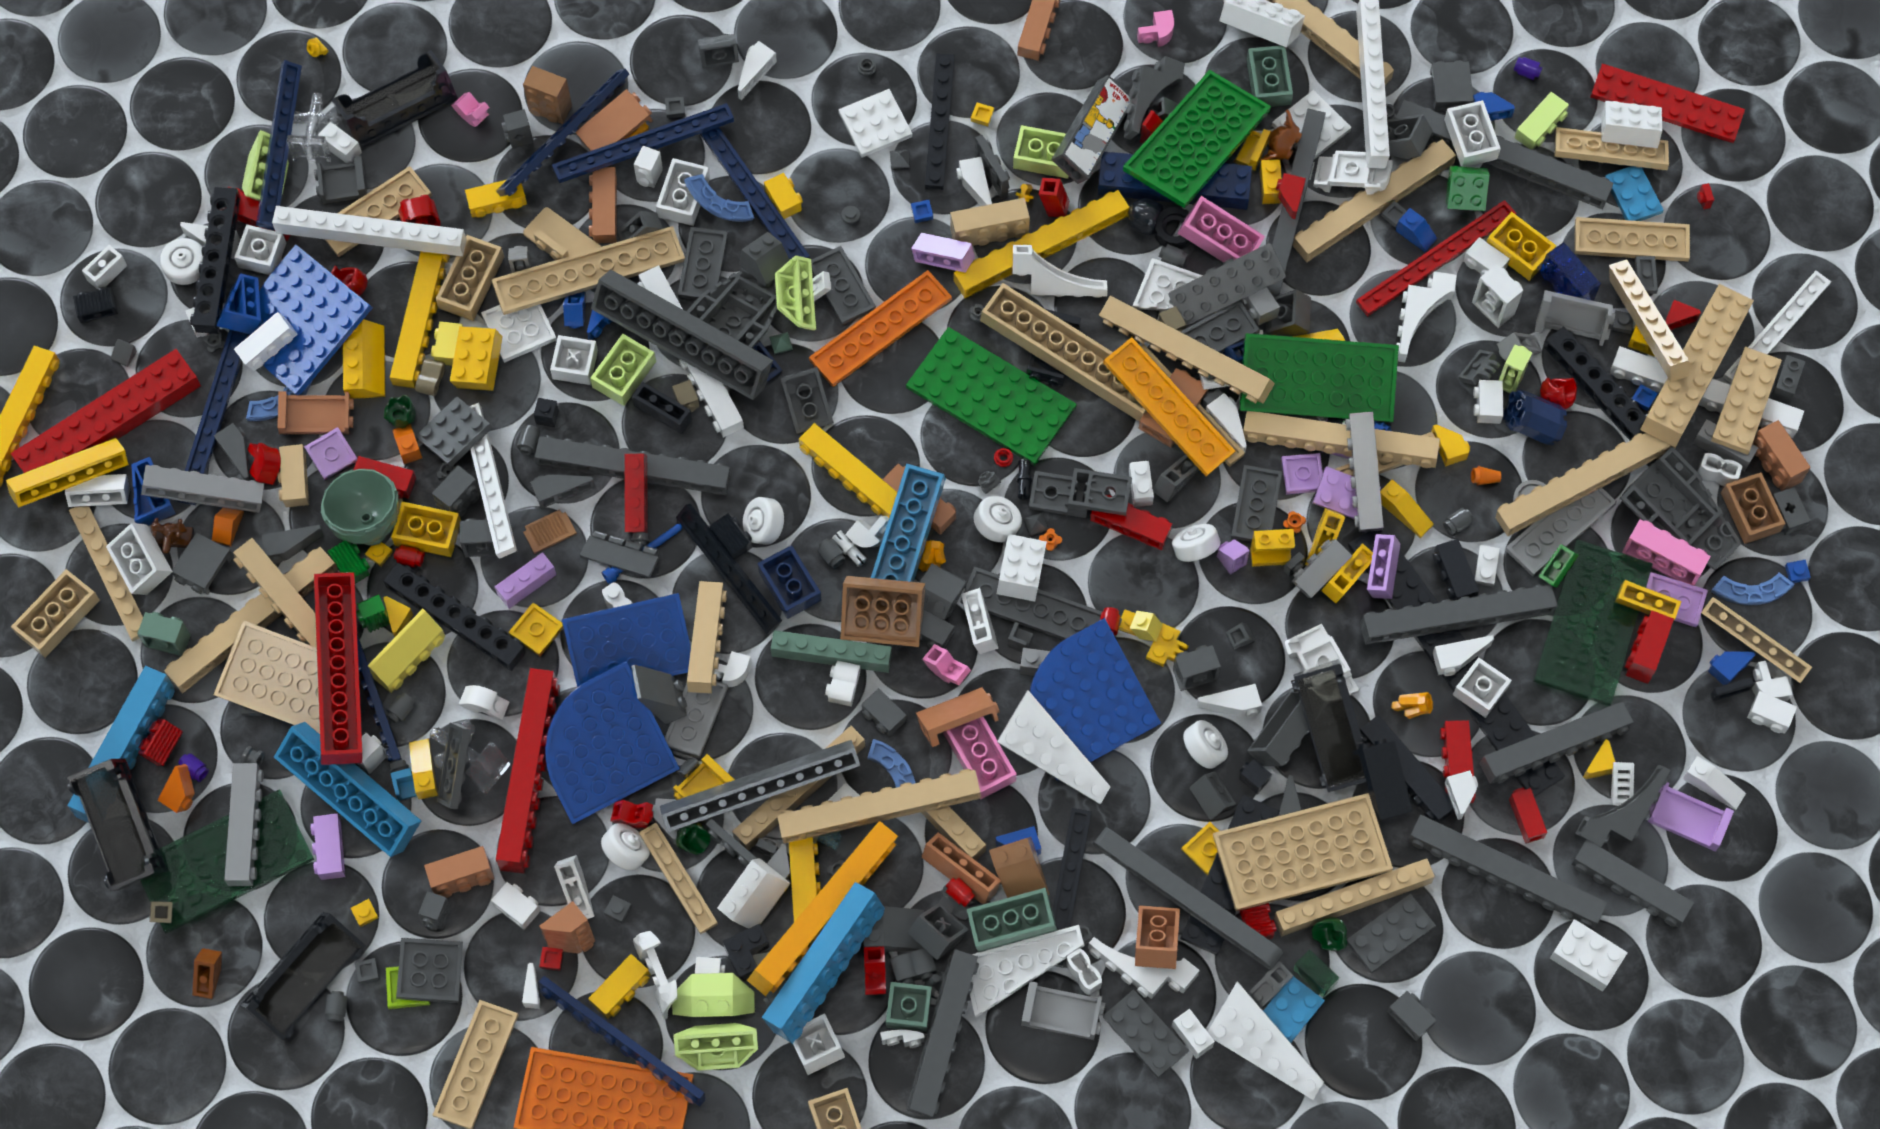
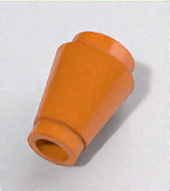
M1481 466L1473 468L1471 471V482L1476 483V485L1500 483L1501 481L1500 471Z

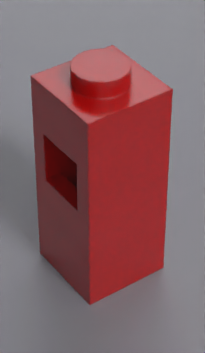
M1042 178L1039 196L1049 217L1067 216L1070 200L1061 179Z
M1518 788L1514 790L1509 798V802L1525 844L1544 839L1548 832L1531 788L1526 790Z

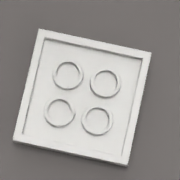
M890 89L838 109L839 115L861 158L912 138V132Z
M1312 90L1288 110L1293 121L1300 128V133L1302 132L1308 108L1326 112L1314 158L1316 159L1350 132L1351 126ZM1286 112L1272 122V126L1275 129L1285 126L1283 124L1286 121ZM1294 142L1293 147H1294L1296 150H1297V147H1298V143L1296 144V143Z
M541 304L503 315L500 305L481 312L487 327L496 329L503 336L500 355L504 363L557 341Z

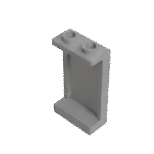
M1545 290L1536 320L1535 332L1542 333L1544 327L1559 330L1564 326L1567 331L1569 330L1573 334L1598 339L1599 345L1603 346L1604 340L1609 339L1611 329H1608L1609 324L1613 325L1615 313H1612L1613 305Z
M1029 982L1021 1026L1094 1040L1095 1034L1099 1035L1101 1022H1098L1099 1014L1103 1015L1105 1003L1101 1002L1102 996L1098 995V998L1041 987L1037 986V982Z

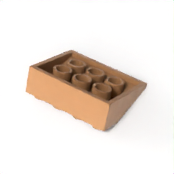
M846 576L843 582L840 639L919 647L925 583Z

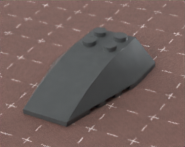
M741 268L740 272L731 274L724 282L720 281L710 291L706 290L686 312L753 348L768 331L777 310L775 281L765 287L745 269Z
M1670 447L1625 490L1620 499L1639 519L1651 522L1654 527L1668 531L1673 537L1687 541L1690 546L1696 549L1704 550L1711 556L1706 565L1716 570L1742 543L1729 522H1726L1720 507L1716 506L1709 489L1705 488L1700 474L1673 447Z

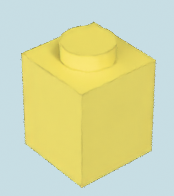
M1136 611L1130 629L1139 639L1156 642L1163 624L1154 613Z

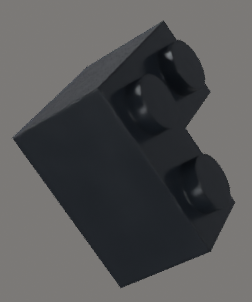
M760 924L723 940L724 949L733 968L743 982L750 977L757 967L753 955L769 948L768 940Z

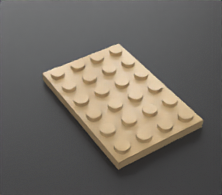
M243 621L213 695L292 725L306 722L320 734L317 648Z

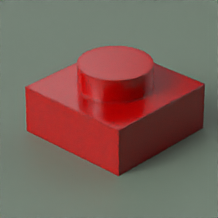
M1709 183L1702 184L1697 193L1698 202L1702 204L1703 210L1711 208L1714 202Z
M542 947L540 969L560 971L563 949Z

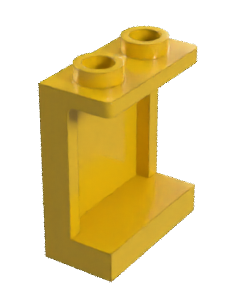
M1263 129L1262 134L1252 131L1247 137L1235 163L1252 166V170L1256 171L1260 162L1259 159L1262 157L1269 142L1271 131Z
M1294 530L1254 531L1250 547L1252 567L1285 565L1291 559V549L1295 548Z
M706 754L701 759L702 764L679 786L675 785L673 787L675 793L673 796L678 800L735 779Z

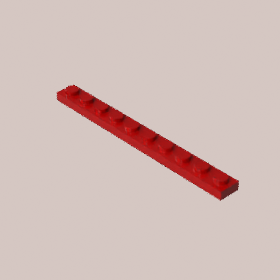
M1505 200L1358 298L1356 300L1357 305L1368 317L1408 290L1409 285L1414 286L1469 249L1479 237L1483 239L1491 234L1511 212L1515 215L1517 213Z

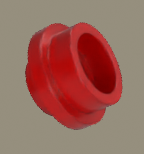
M1001 448L995 452L994 461L1000 467H1007L1013 462V454L1010 450ZM1005 456L1007 460L1002 461L1000 458Z

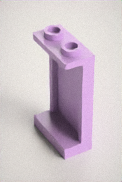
M1667 782L1661 787L1658 800L1655 804L1652 803L1649 809L1650 817L1648 822L1716 852L1734 811L1726 808L1724 811L1668 787L1669 783Z

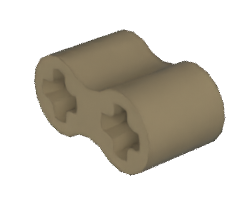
M426 358L417 379L415 391L435 397L445 372V363Z

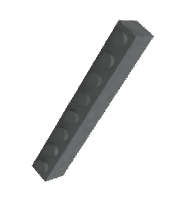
M1622 701L1487 754L1479 764L1490 784L1495 782L1500 784L1508 780L1512 775L1517 777L1524 774L1527 769H1538L1543 766V763L1548 761L1553 763L1565 754L1571 756L1578 749L1583 747L1588 749L1600 740L1601 742H1604L1605 739L1610 740L1616 734L1621 736L1629 731L1634 721Z
M956 949L950 951L906 1111L932 1117L939 1110V1094H942L946 1084L943 1081L945 1073L948 1074L951 1067L949 1058L956 1049V1033L959 1034L962 1028L960 1019L967 1010L968 1002L965 1001L967 994H970L973 989V982L971 980L979 967L977 962L978 956Z

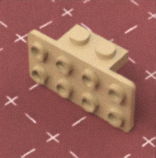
M545 207L523 230L525 237L535 243L539 249L550 254L554 260L601 247L548 207Z

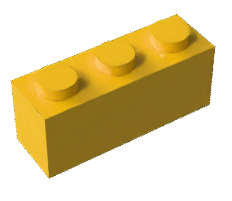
M506 180L466 189L465 193L472 218H480L486 214L501 213L507 209H517L527 205L522 184L520 183L516 187L517 191L513 195L501 197L496 190Z
M1627 580L1621 584L1615 600L1619 604L1649 615L1652 610L1674 618V620L1682 602Z
M630 954L588 998L590 1004L607 1019L611 1016H616L621 1010L620 1006L625 1001L629 1002L634 997L635 990L639 986L643 987L649 981V969Z

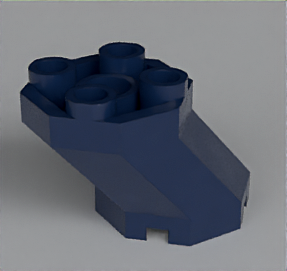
M1523 390L1510 393L1506 409L1503 410L1502 419L1505 420L1506 426L1511 431L1519 432L1539 442L1553 446L1555 444L1554 441L1559 442L1562 439L1567 427V421L1563 419V415L1567 416V411L1561 405Z

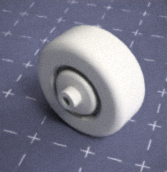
M180 238L168 243L160 255V265L165 276L171 282L179 285L192 284L197 279H200L199 263L203 261L202 246L189 238Z
M990 496L982 500L975 510L974 524L985 538L994 542H1007L1008 535H1016L1020 529L1022 517L1019 509L1008 499L1000 496Z
M757 497L745 509L743 530L750 534L752 543L763 545L774 543L779 538L783 529V509L775 499Z
M1199 524L1179 532L1172 540V547L1179 560L1192 562L1213 554L1219 548L1221 541L1213 525Z
M1199 720L1185 730L1183 736L1185 746L1192 758L1201 766L1212 769L1226 760L1228 756L1227 744L1221 733L1212 724Z
M617 823L612 825L601 839L605 855L611 862L622 869L636 870L649 857L650 851L639 835V831L627 824Z

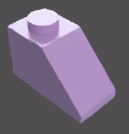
M1236 540L1226 541L1219 546L1217 558L1231 575L1247 564L1250 550Z

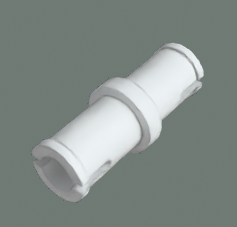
M841 530L838 531L837 534L841 540L836 535L832 539L841 547L844 555H848L854 561L857 567L863 565L858 558L863 563L866 562L867 558L857 549L855 543L851 542Z

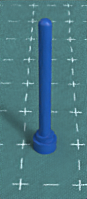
M676 524L646 546L656 549L680 532L682 525ZM611 567L601 573L607 583L611 584L617 581L619 574L624 570Z

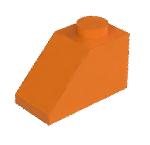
M411 424L404 428L393 429L392 431L403 463L407 464L422 459Z
M186 764L174 767L157 800L176 813L188 810L193 803L192 798L195 794Z

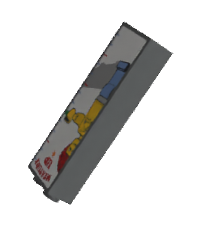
M1109 75L1097 80L1051 159L1077 184L1089 179L1126 115V109L1130 103L1129 93Z

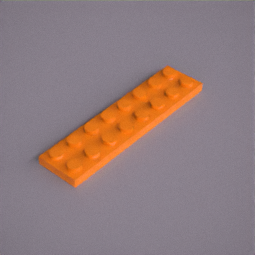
M927 270L809 357V361L815 367H818V371L834 387L950 302L952 296Z

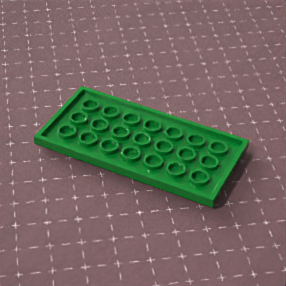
M1209 70L1123 166V171L1183 208H1186L1270 112L1271 106Z
M950 327L945 330L906 384V388L1022 459H1025V461L1030 460L1034 466L1077 406L1073 401L1035 378H1029L1030 375Z
M1245 333L1243 365L1271 379L1275 384L1263 404L1259 401L1255 404L1246 399L1247 395L1241 393L1239 411L1349 419V414L1373 412L1374 421L1393 422L1399 345Z

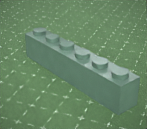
M774 630L771 656L835 666L837 661L860 665V668L864 670L889 673L892 648L891 646Z

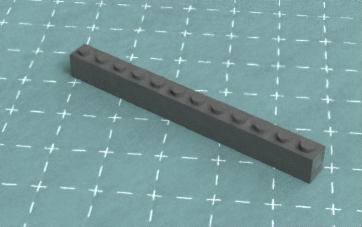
M1403 101L1396 118L1423 114L1433 130L1429 141L1437 143L1443 139L1451 150L1455 151L1444 121L1445 115L1439 114L1431 108L1419 106L1413 101ZM1496 136L1501 148L1498 159L1485 162L1486 164L1603 210L1614 182L1605 177L1593 175L1587 170L1578 169L1572 164L1558 161L1552 156L1540 154L1537 150H1530L1519 143H1513L1501 136Z

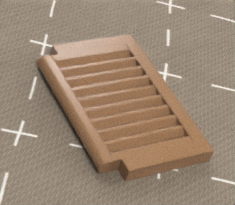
M560 509L526 525V531L523 532L534 554L577 534L566 512L562 513Z

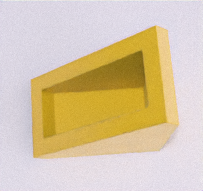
M386 596L383 599L393 635L396 637L414 615L411 608Z
M1605 739L1583 778L1590 779L1612 774L1615 759L1610 742Z

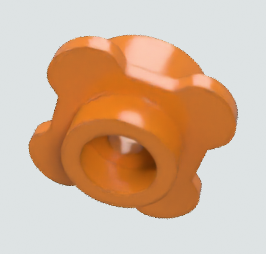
M1291 511L1288 513L1287 520L1283 522V526L1293 529L1294 533H1299L1301 526L1306 523V518L1299 513Z
M1052 528L1048 529L1044 535L1039 536V540L1047 541L1046 549L1048 551L1054 550L1058 544L1062 543V537L1058 536Z

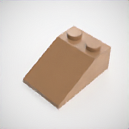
M1032 837L989 850L996 873L1001 880L1007 898L1046 888L1048 895H1050Z

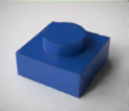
M929 200L911 203L915 223L933 220Z
M1640 384L1631 400H1635L1640 408L1648 411L1658 393Z
M1806 559L1786 563L1785 568L1791 582L1796 583L1810 580L1811 576Z

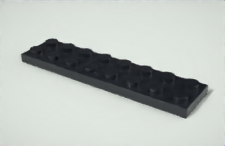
M1242 795L1228 829L1277 817L1280 811ZM1217 853L1200 892L1235 916L1236 910ZM1190 915L1180 937L1181 940L1214 955H1218L1225 939L1192 915Z

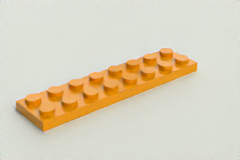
M1132 337L1104 359V365L1206 477L1235 453L1230 444Z

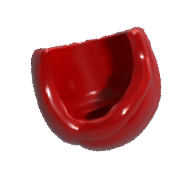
M337 266L333 267L331 273L358 296L363 294L368 283L365 273L353 267L338 269Z
M1546 378L1541 384L1540 397L1559 404L1564 409L1570 408L1576 400L1577 384L1574 378H1556L1552 380Z

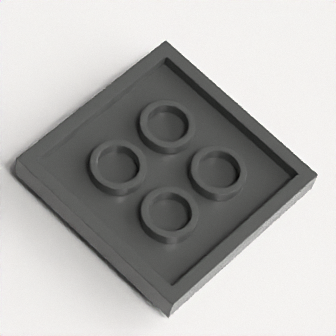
M456 397L415 436L449 467H452L493 427L465 402Z
M401 938L396 999L458 1003L463 942Z

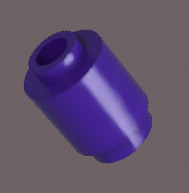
M1518 57L1513 71L1517 72L1518 75L1534 80L1535 77L1539 78L1543 67H1540V62L1526 57Z
M192 753L183 755L178 761L179 765L186 764L188 766L190 777L193 781L201 782L209 772L206 764Z

